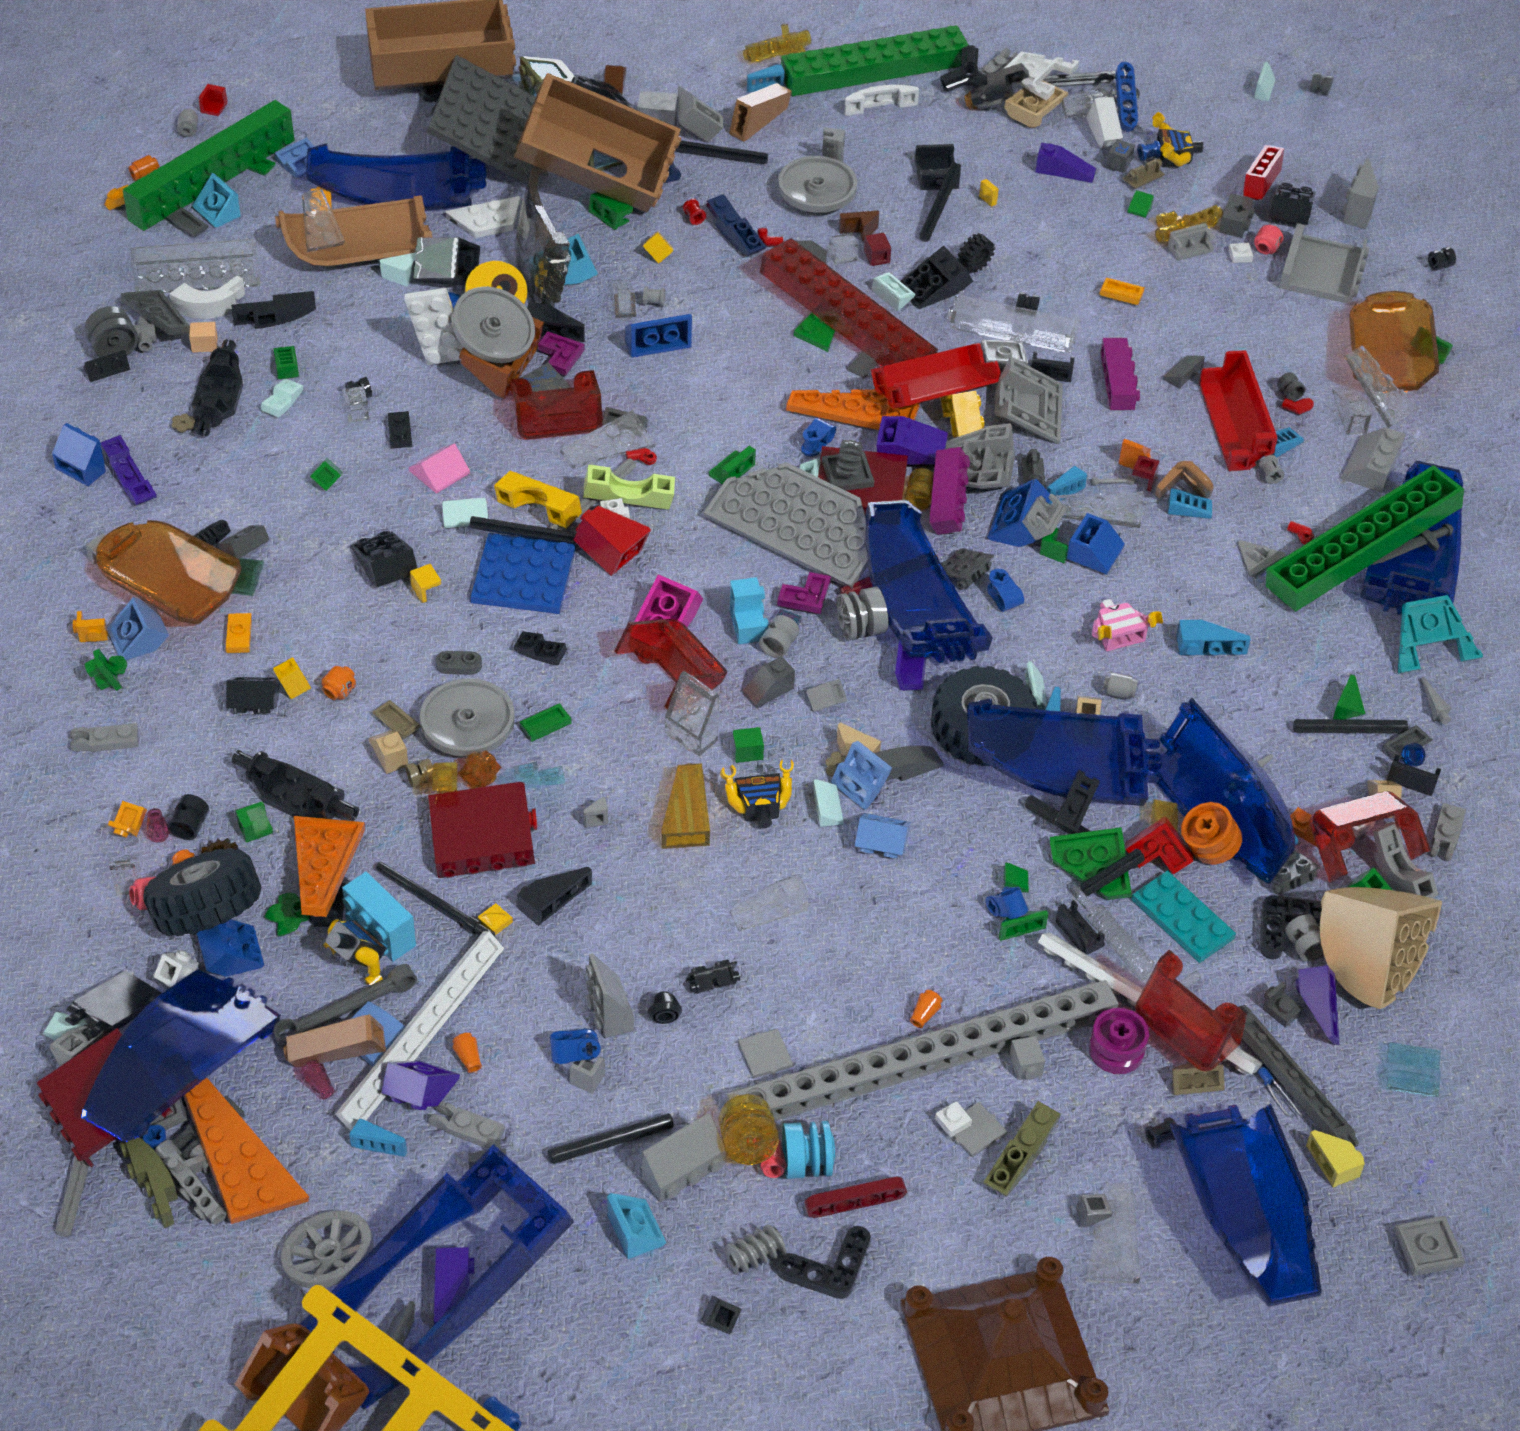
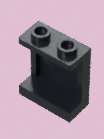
M954 144L916 145L914 162L920 190H940L951 164L955 162ZM960 174L953 189H959Z

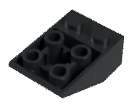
M1282 182L1281 185L1277 184L1269 218L1308 225L1316 192L1306 186L1295 188L1293 184Z
M943 245L900 282L915 293V297L911 301L921 309L959 294L973 280L966 268Z
M392 531L380 532L378 536L373 538L359 539L357 543L351 545L369 580L376 587L409 577L410 571L417 569L413 548Z

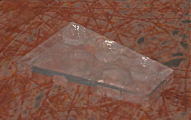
M318 189L304 192L302 203L307 252L343 245L345 239L323 190Z

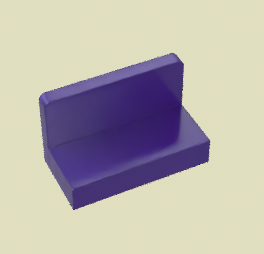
M899 639L895 668L899 688L903 691L923 690L927 659L926 650H907L904 639Z

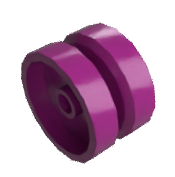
M1111 1008L1103 1011L1095 1020L1089 1043V1052L1092 1060L1103 1071L1112 1074H1127L1135 1071L1142 1064L1149 1039L1148 1025L1140 1015L1129 1009Z

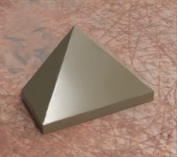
M1190 1061L1172 1069L1174 1095L1225 1090L1223 1064Z

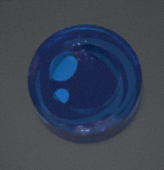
M1411 743L1403 747L1401 757L1406 765L1415 767L1423 764L1426 754L1420 744Z

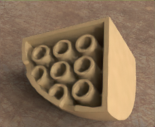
M1347 887L1325 891L1321 899L1320 939L1326 962L1335 973L1337 981L1356 999L1372 1007L1382 1009L1396 1000L1395 994L1398 991L1404 992L1425 958L1429 948L1426 941L1430 931L1435 932L1442 901L1421 895L1378 888Z

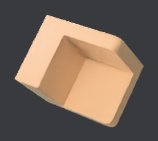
M216 322L190 323L189 338L192 352H212L217 348Z

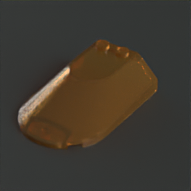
M1384 291L1365 297V301L1360 304L1356 303L1352 307L1349 314L1354 379L1374 393L1417 391L1439 373L1434 313L1431 305L1425 299L1419 300L1414 297L1413 293Z
M147 520V524L134 525L131 522L117 527L100 541L96 549L97 566L106 579L177 621L196 625L200 624L229 600L241 572L239 559L171 524L161 521Z

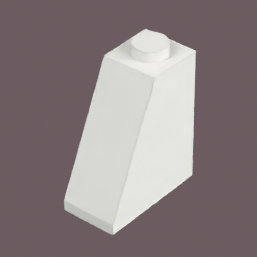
M1114 98L1095 99L1086 117L1099 148L1110 150L1117 139H1123Z

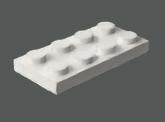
M447 288L405 294L404 300L427 365L461 360L459 359V354L463 346L452 328L453 306Z

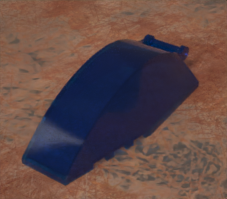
M1190 698L1189 703H1181L1179 713L1166 733L1163 732L1159 737V741L1167 751L1147 765L1145 771L1184 817L1192 808L1202 803L1214 802L1226 807L1242 832L1240 849L1232 859L1240 860L1246 865L1247 870L1266 884H1269L1295 849L1294 829L1287 806L1276 786L1259 763L1238 742L1229 736L1193 698ZM1184 723L1183 727L1181 728V730L1179 731V733L1177 734V736H1176L1175 739H1174V736L1176 735V733L1178 732V730L1180 729V727H1181L1182 724Z
M1234 1104L1229 1105L1228 1109L1198 1115L1193 1113L1185 1114L1184 1118L1187 1128L1175 1123L1170 1124L1204 1215L1252 1291L1268 1307L1321 1296L1319 1268L1314 1251L1315 1238L1312 1236L1311 1228L1312 1216L1309 1213L1308 1206L1309 1193L1272 1105H1267L1245 1119H1242L1238 1106ZM1228 1119L1231 1120V1121H1229V1122H1224V1123H1219V1124H1214V1125H1209V1126H1204V1127H1199V1126H1198V1125H1202V1124H1207V1123H1212V1122H1218V1121H1223V1120H1228Z

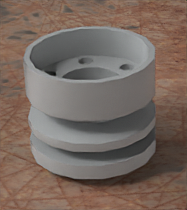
M878 587L861 589L859 597L854 591L849 592L848 595L846 593L838 594L836 602L837 616L842 633L847 640H855L856 636L864 638L866 631L871 636L887 632L888 613L884 597Z

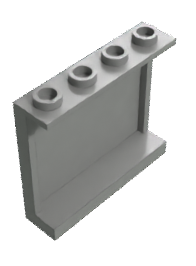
M1297 223L1279 288L1351 304L1352 297H1357L1360 286L1357 284L1361 283L1366 264L1364 259H1367L1370 249L1366 247L1368 239L1365 238L1362 248L1303 235L1305 225Z

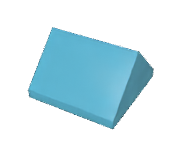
M212 173L192 207L214 227H219L240 217L241 214L238 194L216 174Z
M613 1193L607 1196V1216L627 1259L666 1244V1240L646 1199Z

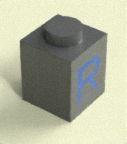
M1117 139L1108 153L1106 168L1125 173L1133 160L1135 145Z

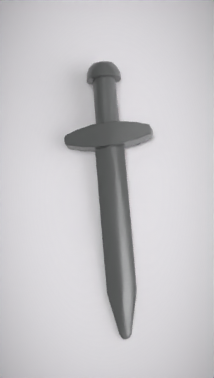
M1443 524L1442 528L1432 532L1427 529L1420 533L1419 537L1409 540L1373 564L1383 563L1425 544L1432 550L1437 551L1439 549L1437 539L1445 535L1450 536L1453 533V527L1450 524Z

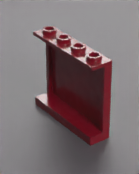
M822 446L818 478L828 482L822 465V456L837 455L840 448ZM864 451L874 479V487L846 491L860 497L866 522L899 526L908 456Z
M524 781L428 795L438 878H451L458 875L477 874L479 872L525 867L535 864Z
M118 1028L36 1082L42 1091L38 1094L46 1107L50 1105L53 1109L49 1114L57 1125L62 1124L64 1127L60 1130L61 1134L68 1143L73 1142L75 1145L71 1149L79 1162L85 1160L90 1167L94 1166L90 1156L156 1111H159L164 1118L173 1112L131 1045Z

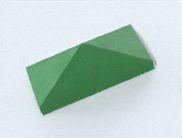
M1350 675L1337 703L1333 719H1349L1366 714L1355 675Z
M1047 910L1028 911L1026 914L1014 919L1006 917L1001 922L1000 941L1046 929L1048 920Z

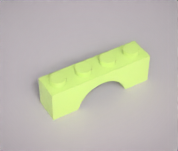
M588 464L584 479L583 497L605 501L622 498L623 503L669 510L674 497L675 477L653 474L645 480L627 481L615 476L610 467Z

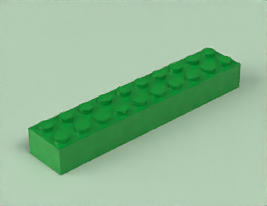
M958 25L823 49L808 50L806 52L791 53L781 56V65L784 69V83L791 90V96L794 97L961 67L962 48L969 44Z
M273 100L123 188L128 221L142 231H145L181 207L184 208L194 202L212 173L216 174L224 182H227L247 170L249 164L254 165L263 158L269 157L294 142L291 109L279 101Z
M1433 465L1266 569V587L1296 612L1462 508L1464 488Z

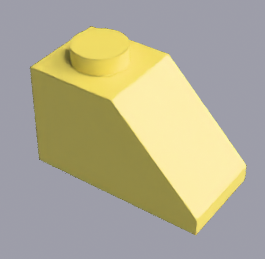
M1317 1130L1310 1132L1306 1147L1332 1187L1360 1177L1365 1164L1364 1158L1351 1142Z

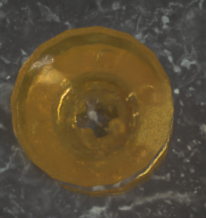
M744 1094L728 1100L721 1108L718 1117L719 1128L725 1151L731 1159L739 1164L754 1165L762 1163L773 1155L779 1143V1136L772 1109L767 1101L756 1095Z

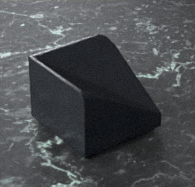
M712 1295L701 1321L731 1334L742 1309Z

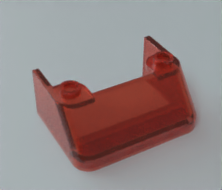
M676 619L628 622L614 650L616 654L634 653L639 661L645 664L658 663L676 682L664 706L666 709L695 706L721 684L727 675L726 668L682 622Z
M1390 791L1326 807L1314 812L1310 817V826L1329 882H1334L1348 874L1341 851L1350 848L1354 844L1355 836L1352 827L1393 816L1396 826L1402 832L1411 860L1430 852L1431 850L1418 813L1395 793Z

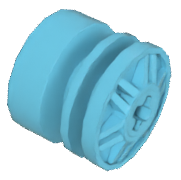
M815 1121L810 1122L808 1134H804L801 1122L783 1123L782 1149L787 1164L785 1170L786 1179L804 1178L806 1166H811L813 1176L819 1177L820 1165H822L824 1177L832 1176L835 1161V1143L829 1122H820V1133L817 1132Z

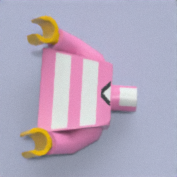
M1107 599L1100 605L1101 610L1098 612V618L1093 623L1092 636L1102 640L1106 652L1144 642L1148 626L1154 628L1158 623L1163 624L1162 613L1155 611L1144 615L1133 609L1129 603L1114 605L1112 600Z

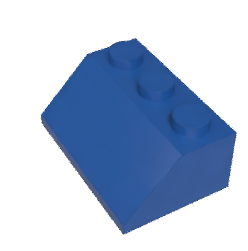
M686 314L626 325L625 342L631 358L692 348V315Z
M1036 478L1002 494L987 537L989 540L1016 547H1023L1037 541L1022 523L1037 497L1042 496L1048 504L1050 503V493Z

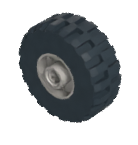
M973 666L967 670L964 668L957 671L955 675L952 674L947 677L944 683L940 684L936 690L931 715L933 735L940 742V746L946 752H950L952 757L957 760H964L967 764L1001 765L1006 763L1007 760L1012 761L1020 753L1025 752L1029 747V743L1033 740L1038 715L1037 701L1032 695L1031 689L1026 684L1024 685L1018 676L1011 675L1009 671L1004 669L998 670L992 666Z
M218 849L192 858L190 857L160 872L154 879L148 882V886L144 889L143 900L154 927L159 932L167 936H183L214 928V926L224 924L242 914L243 911L249 909L258 900L261 892V883L251 857L240 849Z

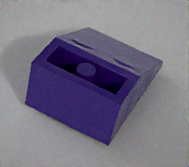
M882 416L876 443L877 452L907 455V464L934 465L936 451L946 449L948 432L904 416Z

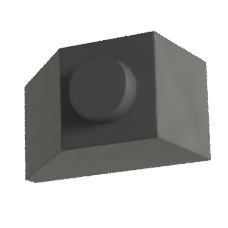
M781 656L763 665L745 687L743 694L757 708L794 689L795 670Z

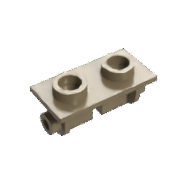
M1154 158L1146 163L1145 166L1141 165L1131 169L1128 175L1123 177V180L1134 189L1165 175L1160 170L1162 161Z

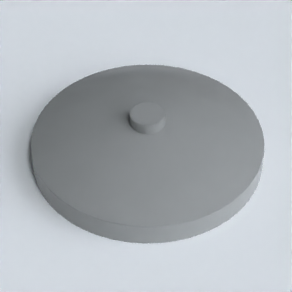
M807 156L788 163L782 169L779 175L778 188L783 199L798 209L818 213L831 212L843 208L854 199L857 191V177L848 165L837 159L825 156Z
M495 287L470 289L458 299L452 311L451 322L454 334L466 350L480 359L494 363L515 361L528 351L534 340L535 325L532 315L517 297L505 290Z
M467 678L453 680L434 689L422 704L420 723L425 738L438 750L455 756H476L496 749L507 740L514 727L515 713L513 703L503 689L485 680Z

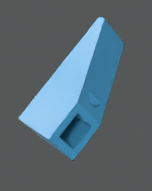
M1179 620L1176 633L1180 655H1247L1251 640L1248 635L1205 620Z

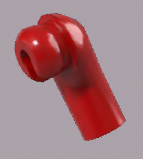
M758 228V236L766 246L781 247L783 237L769 236L767 228Z
M1285 398L1282 403V408L1299 415L1312 410L1314 407V402L1310 398H1303L1296 402Z
M647 448L625 452L626 459L639 460L647 465H652L657 460L656 454Z
M1290 521L1287 531L1297 534L1301 543L1305 545L1314 539L1310 527Z

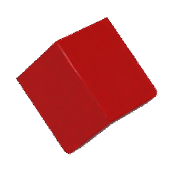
M207 84L199 96L200 111L204 114L219 116L228 103L226 87Z

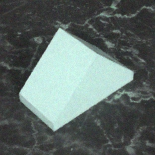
M416 252L380 259L382 278L407 287L414 279L413 268Z

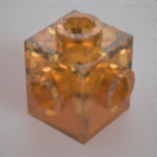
M485 750L479 753H471L465 759L466 764L458 774L471 789L480 788L493 783L497 778L496 774L502 767L497 763L496 758Z

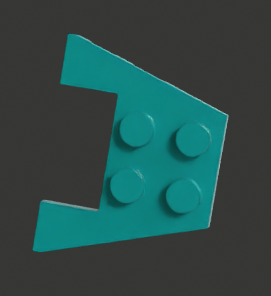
M1448 595L1407 602L1402 605L1398 674L1421 669L1416 646L1455 639L1461 662L1483 657L1481 650H1478L1472 641L1474 638L1471 633L1467 632L1463 626L1462 618Z

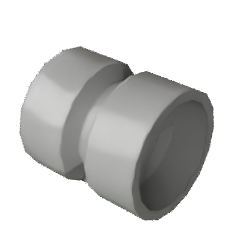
M776 616L760 638V648L773 658L783 657L791 647V643L798 636L799 627L794 620L787 616Z
M1301 915L1289 922L1285 932L1291 943L1295 945V949L1303 961L1316 960L1324 955L1321 946L1320 927L1312 915Z

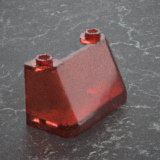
M594 370L582 371L576 374L573 380L574 387L536 392H532L531 384L525 378L509 379L517 430L521 438L530 440L592 433L602 427L601 392Z
M1168 950L1157 961L1136 1002L1135 1012L1145 1020L1153 1032L1193 1066L1201 1071H1211L1241 1044L1247 1014L1235 1004L1228 1002L1222 1003L1212 1010L1176 979L1182 973L1183 963L1177 955Z

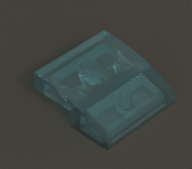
M537 761L514 766L515 779L521 782L535 785L566 783L563 766L539 770Z
M1390 1042L1387 1050L1386 1089L1438 1098L1441 1072H1439L1441 1050Z

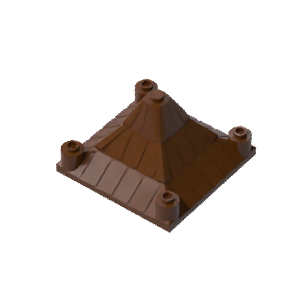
M1044 1257L1040 1259L1037 1263L1036 1271L968 1285L958 1289L941 1291L932 1294L924 1286H913L907 1291L906 1297L901 1299L900 1306L941 1431H1044L1109 1415L1110 1410L1106 1402L1109 1393L1108 1387L1105 1382L1096 1378L1094 1368L1061 1281L1064 1271L1063 1265L1057 1258Z

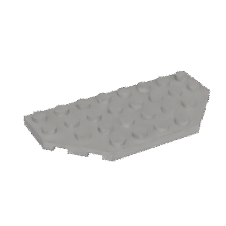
M787 462L778 464V467L769 470L764 468L749 472V475L736 478V476L727 478L703 512L706 518L819 574L831 576V580L843 586L848 585L850 588L859 580L875 556L860 497Z

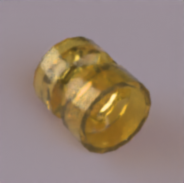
M921 468L911 472L904 497L909 507L924 510L931 506L934 479L932 471Z

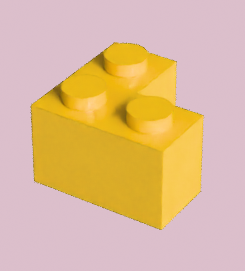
M976 391L940 397L943 417H950L953 438L984 428V418L980 416L979 410L981 399Z

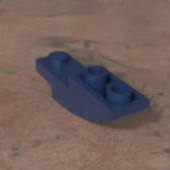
M724 194L707 200L706 206L716 219V227L736 249L748 256L766 249L765 244L746 218L741 219Z

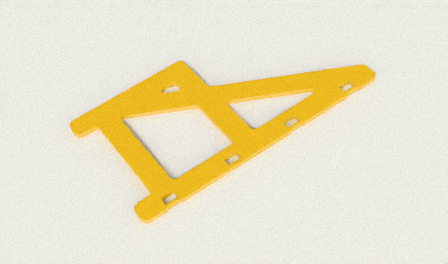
M321 1285L313 1286L302 1299L304 1310L318 1320L317 1326L239 1426L233 1430L272 1431L337 1346L344 1341L348 1342L410 1390L409 1396L382 1431H419L429 1416L435 1411L442 1413L464 1431H514ZM337 1307L351 1317L345 1324L332 1315ZM406 1359L420 1369L414 1377L401 1368ZM476 1412L491 1422L485 1430L472 1421ZM214 1419L207 1420L199 1429V1431H230Z

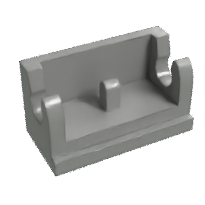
M824 127L822 156L843 162L845 130Z
M1206 223L1170 232L1168 248L1175 258L1180 261L1213 252L1214 247L1209 240H1214V236Z
M1053 494L1049 495V499L1053 504H1048L1042 496L1037 497L1022 521L1035 540L1052 534L1067 510L1065 505L1063 506Z

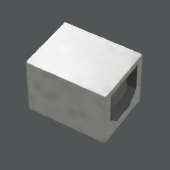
M640 91L637 111L676 127L678 94Z

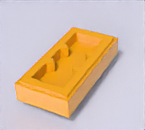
M1106 277L1101 287L1100 295L1139 305L1145 287Z
M251 613L228 614L226 653L250 652Z

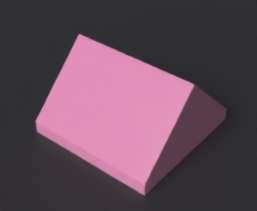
M455 443L440 448L409 467V471L436 494L470 474V470Z

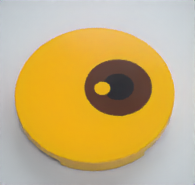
M488 261L482 263L470 273L466 282L465 292L477 287H495L511 293L523 304H525L527 298V284L523 275L518 269L506 262Z

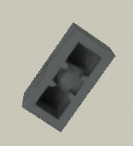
M1230 194L1222 216L1219 233L1242 238L1244 231L1249 230L1251 219L1254 216L1255 207H1252L1254 199Z

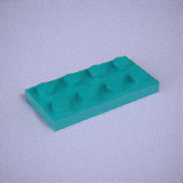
M1166 871L1132 894L1131 900L1199 964L1235 939L1236 932L1169 871Z

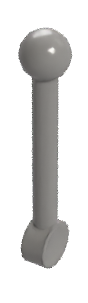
M1128 476L1127 479H1098L1093 477L1091 484L1094 486L1098 485V483H1127L1128 485H1133L1135 478L1132 476Z

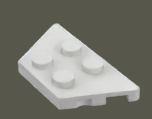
M516 196L446 211V218L449 221L451 219L456 221L459 228L467 231L474 238L512 231L518 214V206H520V197Z

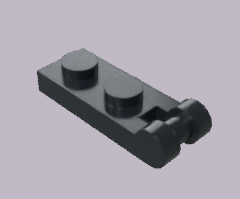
M1078 769L1053 825L1070 834L1077 833L1100 780L1094 777L1091 779L1085 775V772ZM1080 784L1086 786L1087 789L1081 787Z

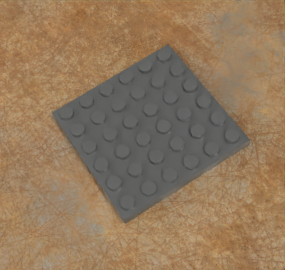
M456 55L426 132L531 187L536 182L540 168L514 157L536 96Z

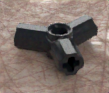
M967 45L962 48L961 68L940 76L944 91L949 92L963 85L978 88L988 84L987 74L978 69L979 48H976L974 45Z

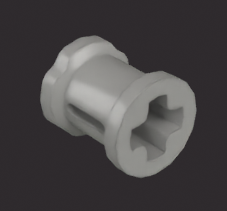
M645 286L643 305L654 303L664 307L665 288L656 290Z
M1268 455L1259 462L1260 468L1265 472V479L1270 484L1277 483L1284 477V472L1279 468V461L1274 455Z

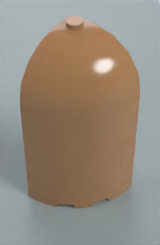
M422 195L414 196L411 199L309 213L287 214L282 210L278 211V216H275L276 228H281L289 249L299 259L317 266H334L415 253L417 238H432L429 226L424 225L426 214Z

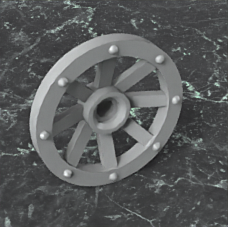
M330 1211L316 1215L300 1224L289 1235L281 1252L282 1266L288 1278L301 1287L311 1289L315 1285H321L327 1288L340 1284L355 1275L366 1264L373 1250V1235L368 1223L355 1213L349 1211ZM341 1224L352 1226L353 1228L339 1243ZM332 1225L330 1238L323 1240L316 1230ZM361 1233V1244L348 1248ZM309 1235L316 1247L313 1250L300 1247L299 1244ZM294 1255L312 1259L305 1263L293 1265ZM353 1257L347 1264L343 1262L344 1259ZM319 1268L314 1275L304 1273Z

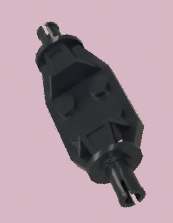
M228 339L224 340L222 348H216L211 352L210 361L200 376L192 402L193 417L198 423L196 432L200 436H203L204 430H206L205 437L209 436L211 427H217L222 423L223 419L235 415L243 388V380L239 369L240 359L234 352L236 343L233 340H229L228 346Z
M237 750L232 757V764L246 769V779L252 783L262 802L292 817L333 819L339 814L350 821H354L359 814V807L344 801V790L335 788L330 783L295 766L269 758L268 754L263 751L256 753L252 757ZM262 775H265L264 782L260 779ZM320 801L324 802L323 807H316Z

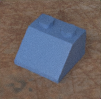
M135 597L128 602L107 627L118 655L123 656L126 660L156 651L169 636L155 604Z
M864 813L859 819L855 846L860 847L861 852L873 854L874 850L884 852L886 857L898 858V855H903L905 852L911 822Z

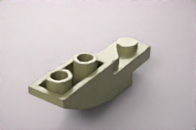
M1037 1101L1014 1139H1011L983 1184L1007 1197L1024 1177L1046 1145L1047 1138L1060 1119L1061 1113Z
M128 1130L123 1134L124 1142H121L120 1146L124 1158L130 1157L131 1163L127 1164L131 1180L137 1179L139 1188L145 1186L149 1198L154 1196L156 1203L151 1204L156 1220L161 1218L164 1228L175 1225L169 1202L177 1200L178 1197L171 1175L158 1154L144 1140Z

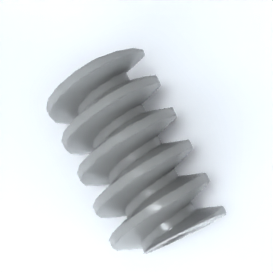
M768 1224L763 1227V1230H755L753 1235L746 1234L744 1240L738 1238L734 1244L728 1243L725 1245L727 1261L736 1275H739L738 1268L748 1273L749 1263L755 1269L758 1268L757 1259L759 1258L764 1264L768 1263L767 1254L776 1259L777 1249L783 1255L787 1251L780 1232Z

